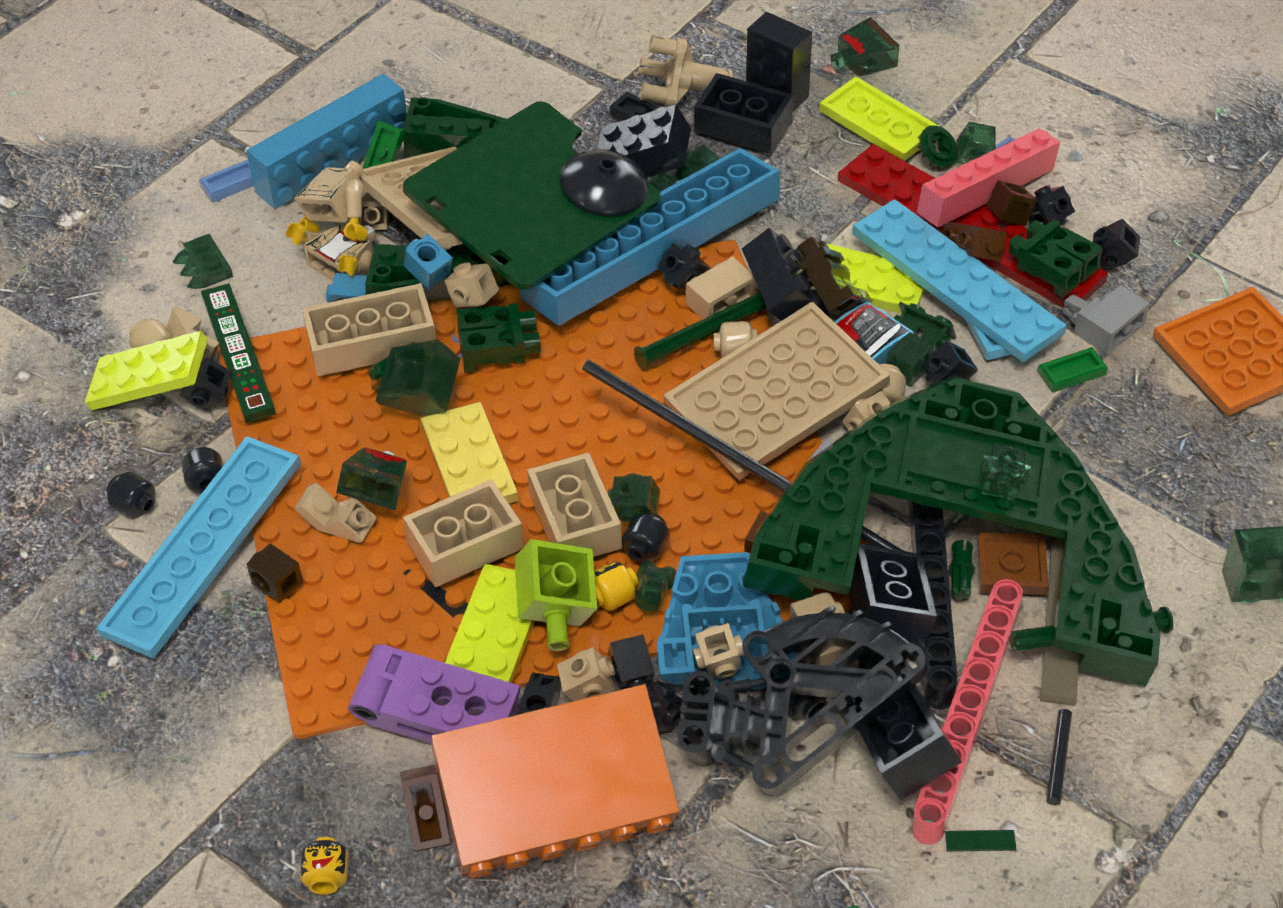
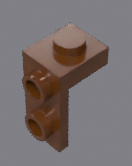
M954 222L944 224V229L941 233L957 244L958 247L964 249L967 255L1001 262L1007 232Z

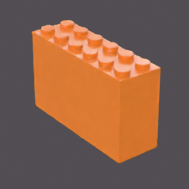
M646 684L431 736L432 753L461 876L470 874V879L491 875L493 868L503 865L506 866V870L521 868L528 865L527 861L529 859L541 856L542 861L557 859L563 856V851L574 847L577 848V852L589 851L599 847L598 843L602 840L612 838L613 843L628 841L634 838L633 834L646 829L648 835L660 833L669 829L668 825L672 824L679 813Z

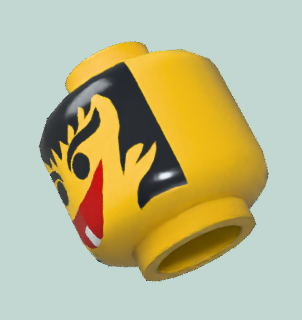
M612 562L594 570L597 608L602 607L604 610L612 611L633 601L636 595L635 587L639 585V582L631 567L626 569L620 562Z
M320 837L303 848L300 880L311 892L319 895L332 894L346 883L349 853L346 847L331 837Z

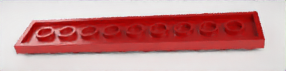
M870 145L838 172L837 181L879 205L884 206L895 199L940 233L944 229V225L936 227L917 213L922 185L935 179V177L877 145ZM982 205L950 221L1007 232L1001 262L979 257L975 258L1064 308L1065 300L1072 294L1086 301L1107 281L1108 272L1099 268L1083 283L1080 282V285L1066 297L1061 298L1054 293L1055 287L1040 277L1031 276L1027 271L1023 272L1018 269V258L1008 252L1009 242L1016 235L1028 240L1026 237V227L1000 220L986 205Z

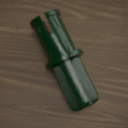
M957 540L952 544V563L948 569L950 576H952L951 594L955 596L956 600L970 597L971 578L975 574V567L972 564L973 545L971 542L966 541V551H964V540Z

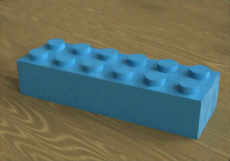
M383 73L247 149L255 193L272 208L276 209L294 199L323 169L327 167L345 168L350 161L358 162L365 158L378 121L389 123L401 129L404 128L407 116L404 89Z

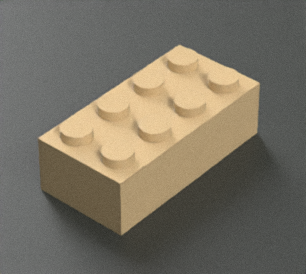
M422 283L302 308L306 334L317 377L369 366L389 355H392L393 359L396 360L398 358L395 352L412 342H421L426 349L425 353L438 351L435 327Z

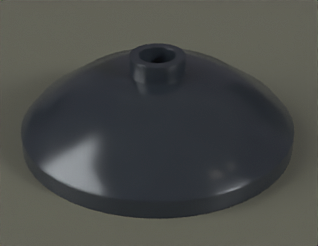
M594 149L578 153L564 164L561 171L560 186L565 197L575 207L592 215L618 217L629 214L638 209L647 196L648 180L641 167L629 157L612 150Z

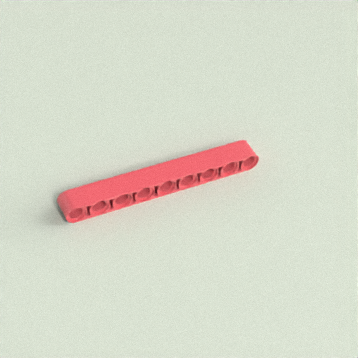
M999 580L992 588L943 726L945 734L962 762L924 785L918 796L914 809L912 834L922 844H936L944 836L1009 645V636L1014 631L1019 616L1023 590L1013 580ZM935 790H940L945 793H937L935 792ZM929 819L934 821V823H927L923 820Z

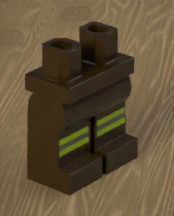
M814 237L808 238L797 246L804 258L798 264L802 271L807 272L810 281L829 312L843 316L855 307L865 302L871 303L873 301L867 291L854 287L850 280L849 269L844 264H841L845 259L840 252L829 249L826 242H817Z

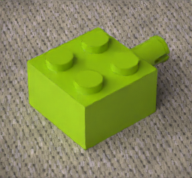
M530 539L515 556L518 618L546 622L548 649L553 651L565 650L570 646L567 625L580 627L597 610L593 549Z

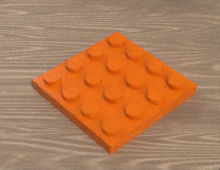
M1254 286L1154 329L1153 337L1226 416H1230L1283 392V316Z

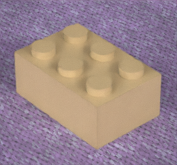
M589 452L527 470L529 495L549 542L593 549V557L622 549L620 520Z
M492 479L403 517L406 541L434 587L484 566V564L492 563L524 547L522 523Z

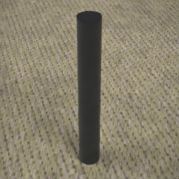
M1060 709L1057 716L1046 799L1050 805H1059L1061 803L1072 712L1068 709Z

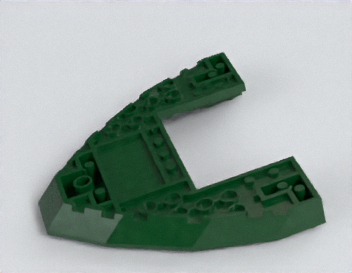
M952 376L882 407L808 460L755 531L743 586L800 601L811 597L814 587L848 595L869 491L1064 539L1052 646L1080 653L1078 670L1145 687L1158 665L1160 633L1154 620L1152 606L1145 590L1144 579L1132 543L1126 537L1117 519L1093 481H1091L1075 453L1031 407L1027 400L1015 390ZM1105 618L1099 627V619Z

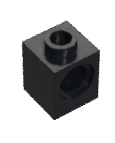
M643 634L610 642L608 654L615 669V679L619 690L631 688L635 682L653 679L655 672Z

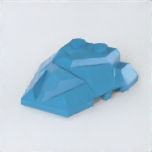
M749 552L681 556L672 588L669 608L666 609L664 626L657 642L660 679L673 685H682L689 674L695 671L707 672L706 668L699 670L693 652L694 649L699 648L696 633L712 626L729 623L732 635H740L743 643L744 638L749 633L759 630L765 631L783 622L780 617L781 610L776 601L772 602L767 592L743 586L750 556ZM766 644L756 645L752 650V655L755 657L764 656L768 652L769 646ZM794 653L788 656V658L792 661L798 656V653ZM743 655L740 656L743 668L738 669L730 677L723 679L714 677V680L719 686L723 680L734 682L747 678L755 680L761 677L749 664L746 656ZM781 670L775 674L774 678H783L791 674V672ZM765 684V685H760V686H756V687H752V688H753V689H763V688L767 687V685Z

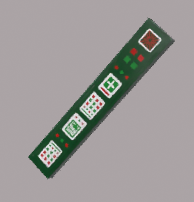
M230 283L202 290V299L217 342H219L226 368L232 371L230 380L245 423L276 415Z

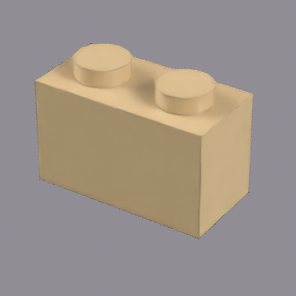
M731 257L686 283V305L702 319H705L755 295L756 281L753 274L734 257Z

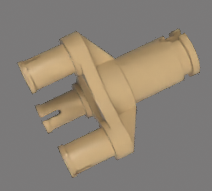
M652 35L649 43V53L653 52L672 57L664 62L641 57L639 64L650 66V68L639 67L638 74L661 78L666 83V87L643 82L640 100L662 103L664 107L677 105L688 90L704 92L716 73L732 77L733 72L731 69L723 70L721 67L695 63L687 39L676 37L674 40Z

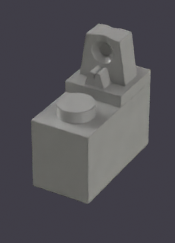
M1120 285L1111 293L1107 292L1101 299L1096 297L1090 303L1072 294L1064 302L1063 314L1075 324L1074 334L1108 355L1145 325L1150 303Z

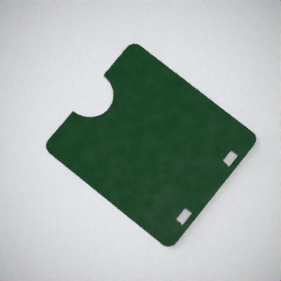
M542 101L531 104L408 177L403 182V193L512 285L521 290L533 288L658 206L661 198L660 191L648 182V192L645 201L638 209L629 214L618 217H601L589 214L575 207L562 192L560 176L564 164L576 155L573 150V144L582 135V129L550 104ZM436 201L443 209L438 211L430 203ZM500 254L508 263L504 266L494 257Z

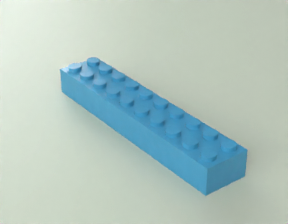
M738 148L661 191L658 206L529 290L520 289L521 300L560 326L656 271L658 264L663 258V254L670 248L672 243L684 247L686 244H689L696 248L779 200L780 172L742 148Z

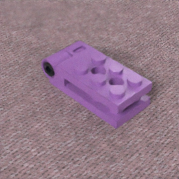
M375 645L349 703L348 710L355 717L366 721L368 725L432 744V735L517 715L521 702L519 697L520 685L387 645Z

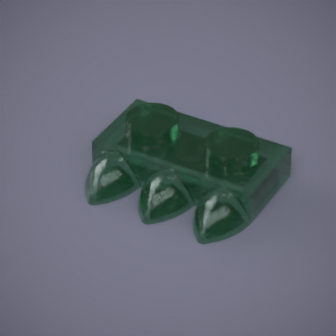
M210 233L182 243L183 249L176 254L172 261L173 264H186L181 270L180 276L192 277L187 285L190 289L206 288L233 277L231 267Z

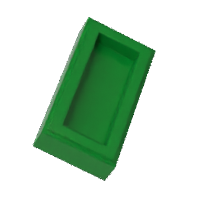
M1090 347L1039 364L1037 372L1051 392L1054 393L1107 374L1108 367L1094 348Z

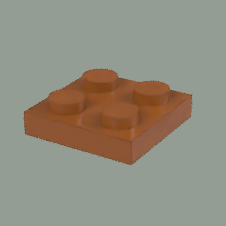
M978 532L980 593H991L996 582L1009 579L1021 586L1023 594L1047 595L1049 584L1045 534Z

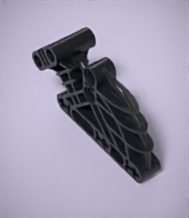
M833 605L820 613L798 616L780 622L765 631H753L744 638L742 649L749 664L761 678L755 680L747 678L734 682L723 680L718 686L708 672L695 671L689 674L683 686L682 702L686 708H681L680 710L685 719H679L678 743L694 764L705 767L710 766L716 761L718 763L725 762L738 769L741 767L753 773V779L763 793L770 796L778 795L919 683L926 676L928 670L925 653L918 645L911 644L901 635L891 630L893 624L890 621L880 624L863 618L865 613L862 610L852 614L834 613L836 608ZM758 644L769 646L768 652L762 657L752 655L753 648ZM831 646L850 648L829 666L810 664ZM804 650L792 661L788 658V656ZM865 653L881 661L872 669L848 668ZM907 658L912 662L916 660L917 667L914 669L909 665L905 667L904 660ZM893 668H895L897 675L900 673L901 681H898L895 672L892 670ZM781 670L791 672L790 679L784 684H778L773 681L775 674ZM767 685L764 710L756 707V701L751 695H747L746 703L740 702L738 693L753 690L752 687ZM795 694L835 698L791 734ZM851 703L856 706L860 705L862 711L856 714L854 711H850L848 706ZM837 713L840 714L842 719L844 718L846 722L844 727L836 716ZM825 724L836 726L834 735L801 761L790 759L791 751ZM761 741L759 759L755 765L744 761V757L733 753L734 745L741 744L744 752H750L752 742ZM781 758L784 759L788 768L791 769L788 772H786L785 768L780 764L779 760ZM768 770L775 773L777 780L773 783L768 779L766 780L764 775Z

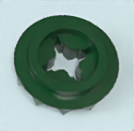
M937 125L928 126L918 136L920 143L917 148L923 151L922 158L927 157L929 159L930 166L937 165L939 169L951 166L958 157L957 143L953 136L943 127ZM937 141H938V143H937V145H938L937 149L940 151V152H938V153L935 151L936 146L933 145V144H935Z

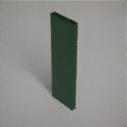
M1014 830L945 831L947 852L1016 851Z

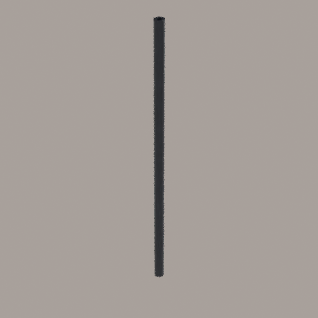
M588 359L585 362L582 370L778 490L784 492L791 483L789 480ZM862 526L860 540L870 546L904 551Z

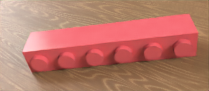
M1039 128L924 183L917 213L936 227H940L988 203L998 180L1022 186L1052 171L1060 141Z

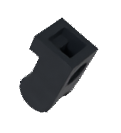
M532 672L529 682L526 684L517 715L556 706L561 688L560 677Z

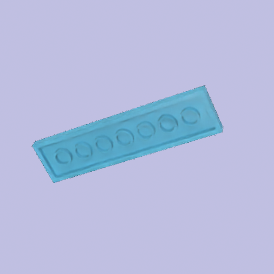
M892 200L853 225L852 234L1020 361L1025 362L1066 333L1067 325L975 257L967 255L964 249L958 247L957 244L897 200Z
M246 436L96 629L99 635L154 659L302 464L299 455Z

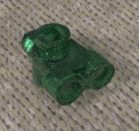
M643 561L636 573L639 584L635 604L646 611L659 610L662 606L665 592L667 589L673 588L677 573L676 569L669 566L658 568L652 561Z

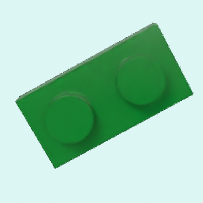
M378 121L363 169L397 161L406 130L383 121Z

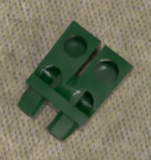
M1054 219L1047 225L1035 220L1027 228L1026 237L1028 240L1016 235L1009 242L1008 252L1018 258V269L1023 272L1027 271L1031 276L1040 277L1055 287L1054 293L1064 298L1077 288L1080 282L1083 283L1099 270L1102 247L1067 228L1060 227L1061 223Z
M517 303L508 304V307L490 306L456 309L464 373L476 371V365L496 362L499 364H510L514 361L516 364L525 363V354L541 352L539 332L522 333L537 331L535 310L519 312Z

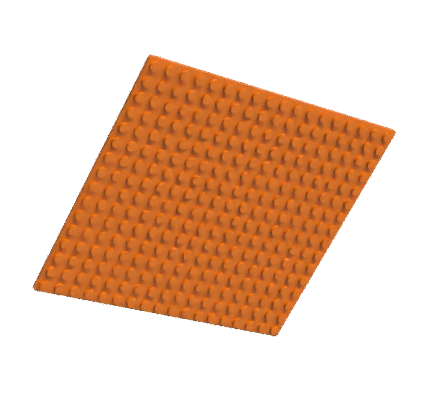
M726 240L696 247L701 252L700 258L711 268L731 257H734L747 268L735 240ZM657 269L558 326L521 300L520 289L514 285L498 287L499 291L480 307H508V304L517 303L519 312L535 310L537 331L522 333L539 332L541 352L525 354V363L516 364L515 361L510 364H499L497 362L476 365V371L465 373L462 357L456 359L461 353L460 344L453 341L452 335L454 334L459 341L456 309H466L468 306L455 307L451 298L428 301L435 327L438 351L424 353L423 355L424 358H434L435 361L426 366V372L413 378L410 375L400 380L402 385L389 392L371 388V386L378 383L377 380L372 381L368 375L371 365L317 377L305 327L249 338L276 415L245 423L231 380H229L226 401L236 449L248 436L299 455L302 463L252 528L256 552L263 550L271 543L299 562L303 583L280 604L265 594L292 733L296 739H304L366 724V721L352 715L348 710V706L375 645H387L445 663L464 614H458L453 618L420 589L426 584V579L430 582L431 580L406 541L403 517L449 498L422 429L420 418L481 402L518 492V501L508 504L522 523L524 546L530 539L549 542L529 495L527 470L588 452L620 520L622 536L632 518L637 514L655 513L665 520L670 532L667 545L660 557L655 561L638 562L631 559L623 544L622 549L593 557L594 570L612 562H620L626 569L631 567L639 582V585L635 587V598L633 601L612 611L604 610L602 607L597 608L580 627L567 625L570 646L561 651L548 649L547 623L535 621L512 683L520 685V688L526 687L532 672L559 676L557 664L575 656L580 651L588 650L592 647L603 657L607 656L609 658L608 648L610 642L642 634L644 635L650 658L657 656V642L664 626L666 609L669 608L672 588L681 556L744 552L745 537L760 511L769 513L783 494L782 491L752 473L739 481L703 443L582 370L585 362L589 359L667 406L664 402V394L722 359L720 351H714L713 333L651 363L650 367L646 370H643L637 363L634 356L635 347H646L702 320L700 316L686 305V289L675 288L663 279L665 274ZM765 309L741 320L749 322L752 329H757V336L772 327ZM218 345L217 356L219 364L226 368ZM398 359L394 360L396 364L400 363ZM815 431L764 464V466L791 482L803 465L821 446L822 441L818 431ZM366 448L381 453L389 451L395 457L405 460L402 461L403 463L395 461L383 462L382 464L386 465H379L376 468L377 470L401 476L402 473L401 480L359 469L345 463L353 458L352 461L374 468L376 464L371 462L376 463L377 460L374 459L378 458L364 452ZM358 477L368 478L397 487L398 489L396 491L377 489L378 487H371L366 485L367 483L365 482L362 483L358 480ZM315 482L339 503L352 498L339 493L345 487V491L391 505L395 501L394 509L357 499L377 517L364 540L360 543L319 531L294 510L308 486ZM860 540L859 544L866 545L864 541ZM521 550L489 563V565L515 570V556ZM483 566L439 586L447 591L445 600L448 606L457 608L465 602L469 604ZM406 570H411L407 575L403 574ZM814 587L811 597L829 590ZM829 591L835 603L839 602L842 605L844 612L853 610L849 593L845 595ZM768 593L772 602L776 601L782 620L790 619L791 604L800 600Z

